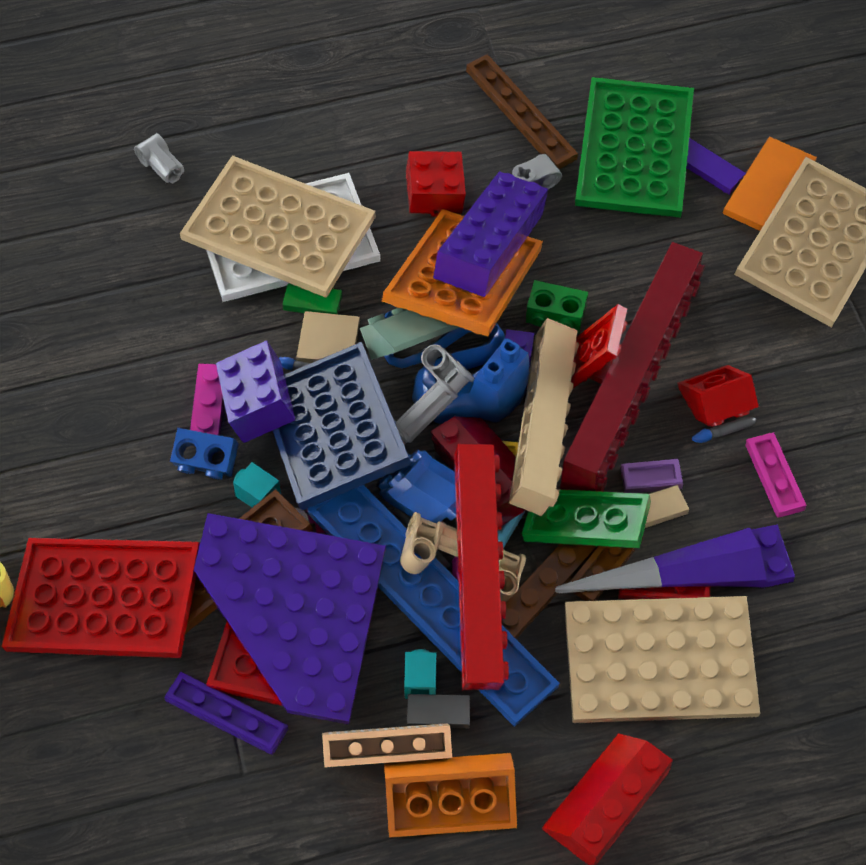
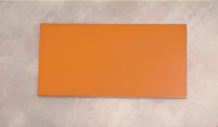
M769 136L724 207L723 214L760 231L805 157L815 162L817 157Z

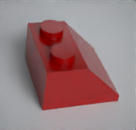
M729 365L677 383L696 420L708 426L720 425L724 423V419L732 416L742 417L748 415L750 410L759 407L752 375Z

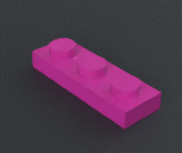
M198 364L190 430L220 436L224 400L216 364Z
M774 432L747 439L745 446L777 518L805 511L806 503Z

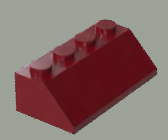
M454 416L431 431L435 451L454 472V453L458 444L494 445V455H499L500 459L499 473H495V481L500 483L501 499L500 502L496 501L497 512L502 513V526L526 511L509 504L516 456L482 418Z

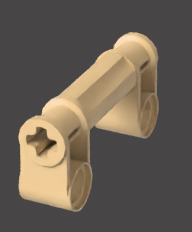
M415 512L409 521L400 557L403 569L410 574L421 573L433 561L437 549L458 557L457 529L440 521L434 523L424 519L420 513ZM503 550V559L499 560V571H504L505 575L503 591L500 590L501 601L506 602L519 588L521 573L526 562V556L521 553L515 555ZM415 553L419 554L422 559L418 558Z

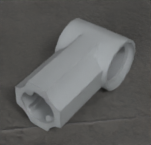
M156 133L134 147L140 162L145 167L150 165L166 183L171 182L173 184L180 179L184 172V167L171 154L166 142L159 134Z

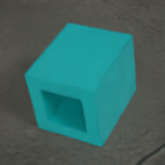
M253 462L246 469H241L234 478L235 496L252 508L275 489L281 494L279 480Z
M425 649L405 652V699H408V694L436 695V653H431Z

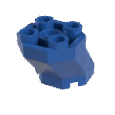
M416 450L411 455L408 453L411 465L395 471L392 475H385L378 482L377 486L381 489L379 494L389 504L410 517L417 512L421 514L422 518L434 523L441 522L446 518L452 521L456 517L455 472L433 459L425 450Z

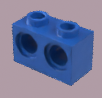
M177 428L170 462L178 466L177 471L194 474L195 470L206 472V477L222 480L223 475L232 477L239 443L230 437ZM195 446V456L191 459H185L184 451L186 448ZM218 451H223L225 454L224 460L220 464H212V456Z

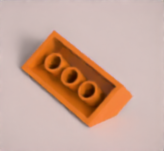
M511 753L384 763L389 838L517 828L515 769Z

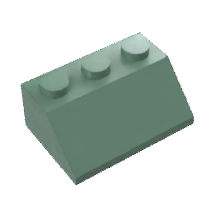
M396 308L391 310L393 316L385 318L384 314H380L367 319L369 325L361 327L360 331L371 360L404 350L460 327L448 325L445 322L421 316L418 313L403 308Z

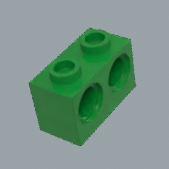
M534 280L527 305L526 323L541 327L545 320L549 318L577 330V334H580L587 307L588 292Z

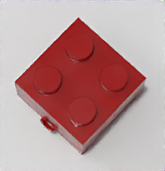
M409 151L406 167L409 213L431 214L432 217H437L441 210L444 209L456 214H462L466 196L462 152Z

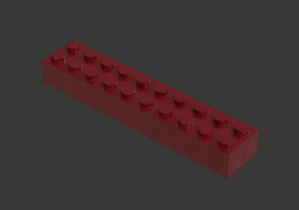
M675 242L671 243L624 337L621 351L617 358L613 360L564 459L560 484L561 490L603 492L608 477H605L608 469H614L619 455L616 453L619 447L623 448L629 436L628 428L630 424L634 425L640 413V409H638L640 403L646 402L651 389L649 387L651 380L656 381L660 372L661 365L659 364L661 359L665 360L671 348L669 343L672 338L677 337L681 327L680 320L682 317L686 318L691 306L690 299L692 296L696 297L701 285L699 280L705 268L701 264L702 252Z

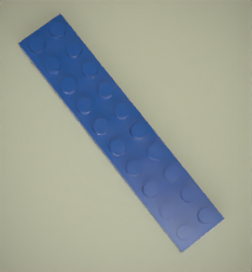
M364 485L308 508L307 514L327 535L386 546L378 587L462 673L459 581L436 558L419 574H410L403 569L400 557L406 539L407 528ZM415 553L418 558L422 559L419 554ZM502 625V631L507 632V649L503 650V661L508 662V680H504L499 690L479 691L515 727L559 687L560 683Z

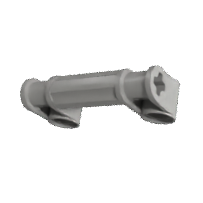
M439 345L428 346L421 356L423 365L437 379V382L395 421L404 445L407 442L411 443L458 397L457 393L469 381H474V376ZM442 356L441 363L434 366L435 360Z

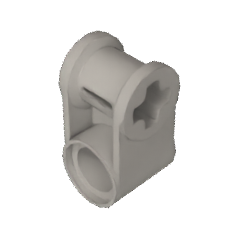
M540 154L534 159L515 166L512 170V175L528 182H535L547 189L554 187L562 178V173L546 154Z

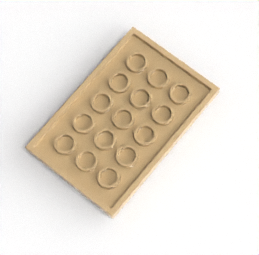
M232 156L180 232V236L183 241L327 298L376 218V214L372 209Z
M805 157L734 275L832 328L866 268V188Z
M747 596L565 602L573 723L758 717L760 715Z

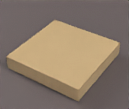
M305 311L296 357L297 361L313 363L355 345L360 317Z

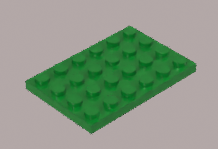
M592 77L575 206L681 218L694 88Z

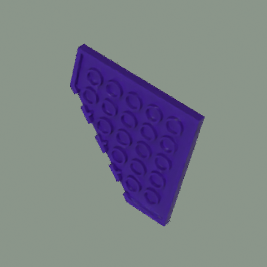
M208 513L194 572L230 624L245 650L257 665L269 686L281 701L287 713L349 724L386 546Z

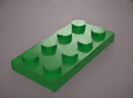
M559 490V496L553 507L549 506L542 516L528 511L522 536L525 542L640 548L651 505L650 495Z

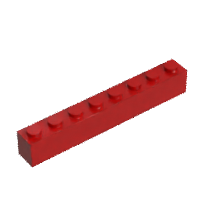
M458 444L454 453L462 690H499L504 680H508L509 676L508 662L503 661V650L507 649V632L502 631L501 619L506 617V603L501 601L500 589H504L505 585L504 571H499V560L503 559V542L498 541V530L502 529V513L497 512L496 501L500 502L501 486L500 483L495 481V473H499L500 459L499 455H494V445Z

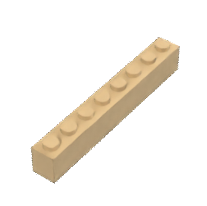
M549 318L545 320L535 335L509 504L540 516L544 514L549 506L553 507L559 496V490L556 489V485L562 473L559 463L565 451L562 441L568 429V425L565 424V418L571 407V404L568 403V397L573 389L571 377L576 368V363L573 360L579 347V343L576 342L577 330Z

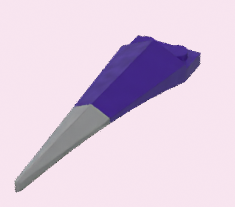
M777 524L752 530L749 527L557 586L555 592L571 593L611 589L686 586L770 587L794 582L795 574Z

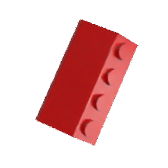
M618 733L544 824L542 830L587 865H597L668 775L673 760L646 740Z

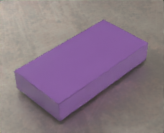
M678 459L621 464L620 470L624 493L660 491L678 485L679 489L683 487Z

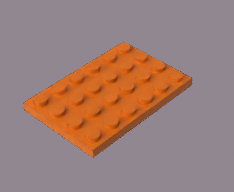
M442 209L383 292L382 302L418 313L421 316L445 322L448 325L470 330L475 334L489 336L540 253L543 241L527 237L485 297L433 278L438 250L464 218L462 215Z

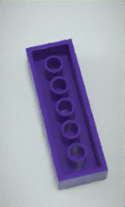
M499 171L438 250L433 278L485 297L542 217L548 189L535 182H528L510 173Z

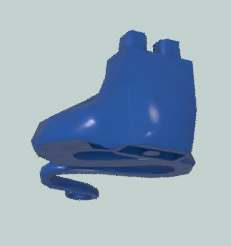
M389 311L385 314L384 317L388 318L390 316H393V314L391 311ZM497 323L489 334L487 343L478 347L450 353L467 370L485 365L472 374L474 381H469L457 393L458 397L433 420L434 422L443 424L454 416L477 417L491 422H499L510 415L521 403L526 393L530 374L529 354L520 348L517 343L510 339H505L506 335ZM460 327L445 333L430 345H439L445 349L472 331ZM425 348L403 359L395 357L393 354L384 357L390 365L402 369L422 363L421 356ZM443 357L436 359L434 366L440 364ZM425 366L418 371L415 377L412 394L414 403L437 382V379Z

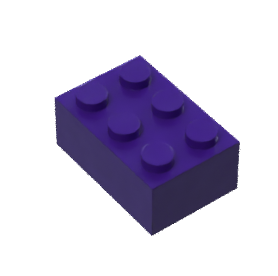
M267 340L216 363L228 423L243 443L295 421L281 361Z

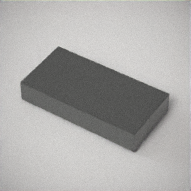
M408 694L407 726L447 723L450 725V728H470V695Z

